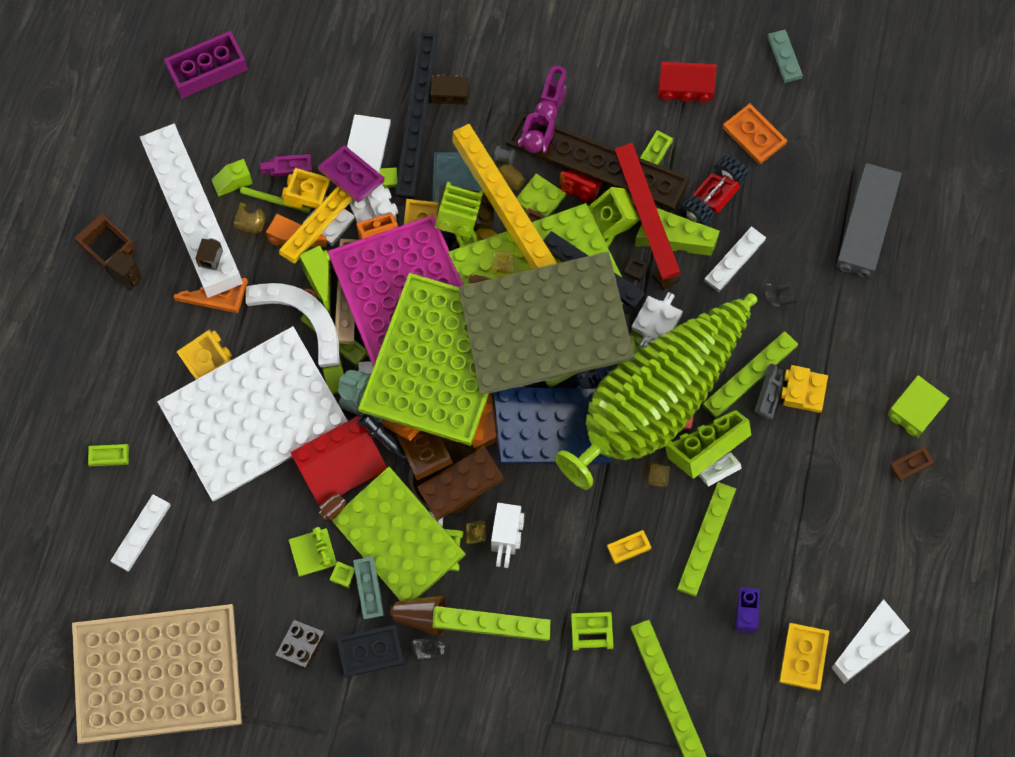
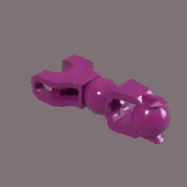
M553 66L550 69L541 95V102L536 105L534 113H530L525 121L523 133L518 140V147L524 146L526 151L530 153H538L540 151L543 154L546 153L554 135V120L557 117L558 108L562 105L566 95V85L564 84L566 70L563 67ZM560 73L561 77L559 80H555L553 75ZM538 125L545 126L547 129L545 136L538 130H531L532 127H537Z

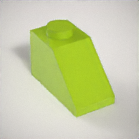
M244 159L226 165L212 179L218 196L240 189L242 186L246 187L253 184Z

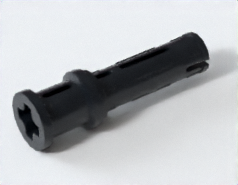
M365 413L360 417L357 424L363 426L369 432L370 437L379 440L399 461L406 457L402 446L384 430L381 422L378 423L372 415Z

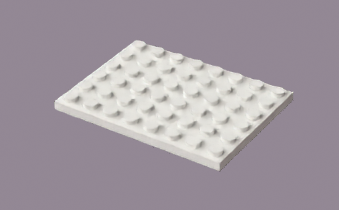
M294 327L285 330L157 401L213 502L292 458L291 451L347 422L346 417Z

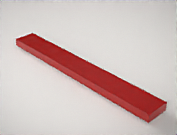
M633 143L616 148L615 152L662 280L681 274Z

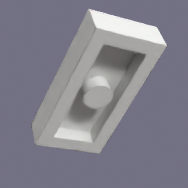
M730 452L700 473L699 477L709 487L742 469L741 464Z

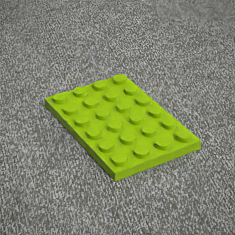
M391 467L383 471L332 520L363 558L374 557L377 574L400 601L418 599L466 555Z

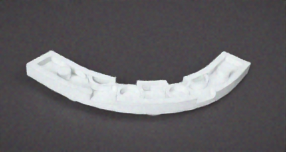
M268 283L246 286V304L248 306L283 304L293 306L305 314L312 322L317 333L318 365L320 367L339 365V339L336 327L328 311L314 296L300 288L286 284Z

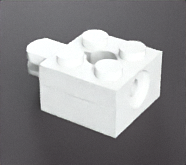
M497 503L491 539L492 551L498 552L496 567L501 566L502 555L506 553L504 568H508L510 554L515 555L516 549H520L521 532L519 530H523L524 513H521V506Z

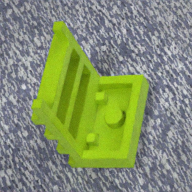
M447 181L434 228L471 238L483 191L476 193L450 185L451 182Z

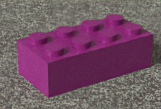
M231 31L164 59L167 70L181 98L248 70L246 60Z

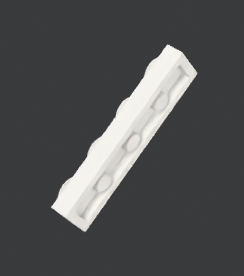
M751 226L706 276L704 282L719 293L764 243L766 237Z
M155 495L151 496L111 559L113 564L127 572L130 571L171 506L170 503Z

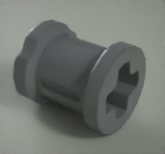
M498 145L493 160L494 162H505L512 166L516 150H506Z

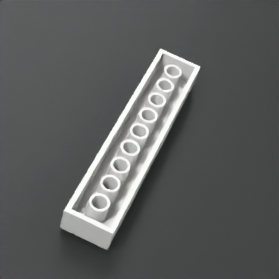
M175 124L141 136L140 139L207 297L209 298L243 284L240 273ZM202 238H213L221 243L223 253L217 271L198 267L195 257Z

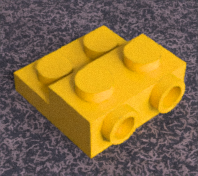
M295 168L293 175L289 174L288 187H284L281 198H284V204L302 209L303 205L318 208L323 203L330 179Z
M210 329L177 351L196 380L231 361L230 357L232 354L226 346L222 348L219 343L221 338L216 331L211 332Z
M791 365L790 370L786 369L784 381H787V386L783 387L781 398L784 399L783 405L821 413L828 375L810 372L809 368Z

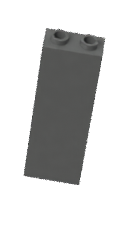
M869 163L865 164L836 268L843 272L856 273L864 278H872L901 179V172Z

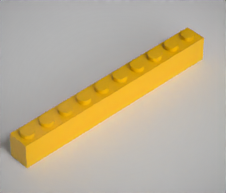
M467 124L453 131V144L531 269L557 264L471 125Z

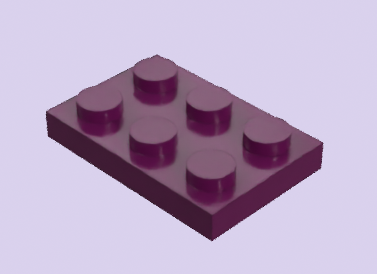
M345 145L318 166V170L357 203L380 186L385 178Z

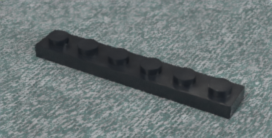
M552 231L543 240L552 256L561 262L589 256ZM614 273L621 302L634 309L645 292Z

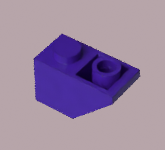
M739 588L735 632L756 633L759 620L760 589Z

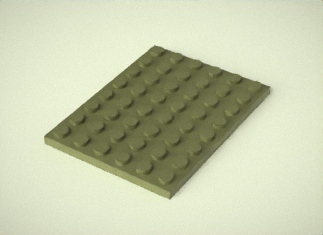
M609 252L458 287L481 395L635 360Z

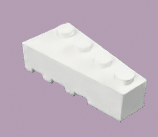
M883 599L833 665V671L845 684L903 639L910 630Z

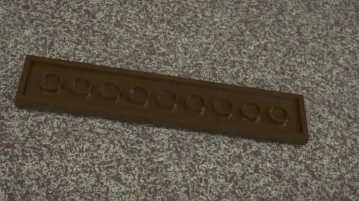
M524 113L521 114L506 142L507 146L611 187L625 188L627 193L631 194L615 148L555 125V132L546 153L543 154L542 151L530 153L526 151L524 146L518 147V140L523 133V127L528 116ZM540 125L531 129L542 132L544 136L547 131L545 126ZM638 157L654 203L675 211L690 181V177Z

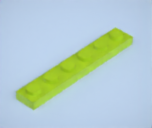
M784 331L703 403V407L717 419L765 376L766 368L770 364L778 365L797 348L798 343Z
M720 482L717 483L677 588L678 591L696 597L736 488Z
M438 606L433 609V628L542 641L550 640V620Z

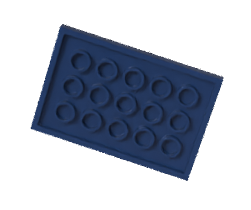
M511 388L491 393L499 464H557L555 455L562 450L568 451L579 458L592 445L588 436L586 416L587 414L589 415V402H592L593 394L597 389ZM599 454L590 464H610L612 459Z

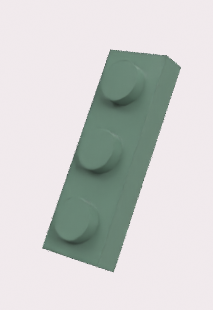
M786 29L769 33L768 40L784 83L802 79L803 74Z
M374 557L353 560L363 618L370 619L384 616Z

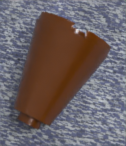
M440 595L397 601L391 606L390 616L393 617L394 622L435 636H441L444 629L433 628V609L436 606L447 608V601L445 597Z

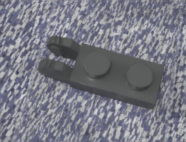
M770 364L766 368V377L754 411L767 420L773 419L785 376V371L782 369L777 370L775 364Z

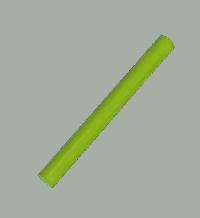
M243 186L240 189V193L306 213H311L312 207L303 205L302 209L284 204V198Z

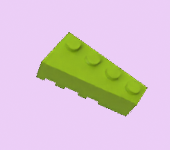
M657 208L672 251L677 252V250L692 254L712 255L719 237V230ZM641 224L636 236L635 246H650Z
M735 410L715 419L711 425H702L697 428L698 431L689 435L685 433L680 436L679 440L669 441L665 447L668 459L694 479L750 437V423L746 417Z

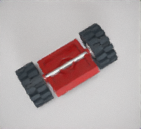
M724 155L714 166V172L717 175L711 173L692 196L689 195L680 204L678 209L682 214L681 216L707 226L714 218L713 212L718 213L749 178V172H747V168H744L745 165L739 163L740 161L738 159L735 160L733 156Z

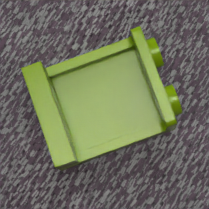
M918 375L890 409L888 416L895 424L903 426L907 433L919 438L939 411L946 405L949 398Z

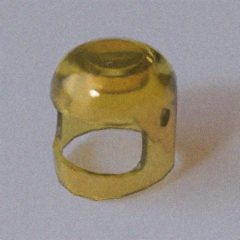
M240 202L234 228L249 234H258L265 225L266 216L264 211L257 208L253 214L247 213L248 205Z

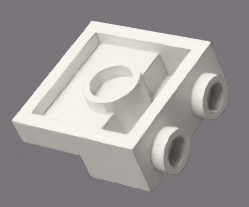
M382 184L359 203L354 199L349 203L357 223L391 212L397 221V207L395 203H390L391 194L389 189H384Z

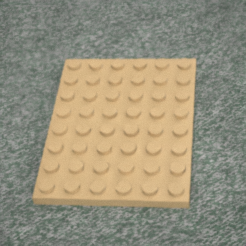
M233 604L72 623L78 744L242 725Z

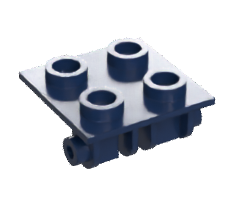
M609 366L580 372L575 374L576 378L571 381L578 383L576 385L578 389H589L595 386L592 376L597 383H600L609 374L611 369Z

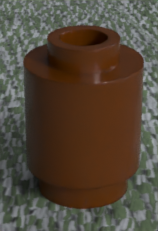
M332 494L318 506L320 509L318 514L325 521L327 519L332 521L345 508L347 502L340 494Z

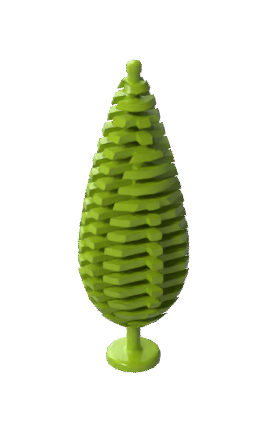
M748 294L744 300L737 299L731 301L732 303H724L719 308L711 309L708 314H700L697 319L692 318L680 324L669 332L658 336L659 338L648 342L646 346L638 349L634 353L635 360L617 364L618 366L602 379L593 394L592 402H589V415L587 414L586 425L592 445L579 458L563 450L555 455V461L563 474L576 486L588 490L593 485V477L587 466L599 454L621 460L643 458L642 456L654 453L655 450L665 447L691 420L693 414L707 398L708 391L711 392L714 381L717 382L720 376L719 371L723 372L726 366L724 361L728 363L732 354L730 351L733 352L737 345L735 341L737 342L742 335L740 332L745 330L747 326L745 322L750 318V307L757 302V297L754 294Z

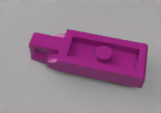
M311 154L278 156L271 159L270 162L260 163L261 174H271V176L275 177L293 175L295 168L312 172Z

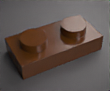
M922 447L892 462L890 467L899 482L932 466L934 461L926 448Z

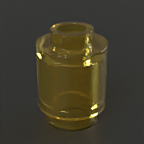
M504 164L500 167L499 171L511 189L518 190L524 184L525 178H523V174L511 164Z

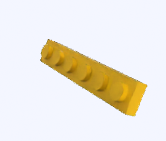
M337 186L282 246L279 254L295 264L300 258L299 255L308 250L353 198Z

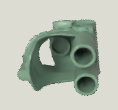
M349 370L341 376L338 392L341 395L338 404L340 409L359 416L364 414L359 412L358 408L371 374ZM372 416L378 423L383 420L382 418Z

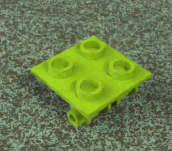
M320 527L313 529L312 533L289 539L299 577L336 566L337 562L327 528L321 530Z

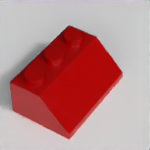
M661 62L658 99L666 101L675 99L685 102L690 100L700 102L713 101L717 64Z

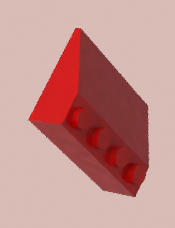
M359 415L290 452L295 465L318 505H321L330 495L338 493L342 496L374 479L387 469L372 437L369 436V432L363 426L357 424L360 419Z

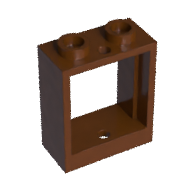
M101 213L75 237L78 246L109 274L110 272L106 266L108 260L105 262L88 245L108 229L125 244L119 250L120 252L130 257L136 248L133 241Z

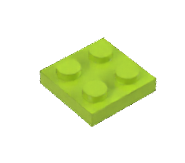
M535 174L516 199L523 210L527 211L530 208L548 217L551 216L563 201L566 193L538 174Z

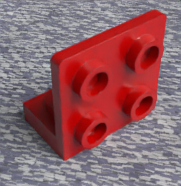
M570 170L568 172L562 171L560 175V190L565 192L566 195L578 197L585 203H593L596 200L603 184Z

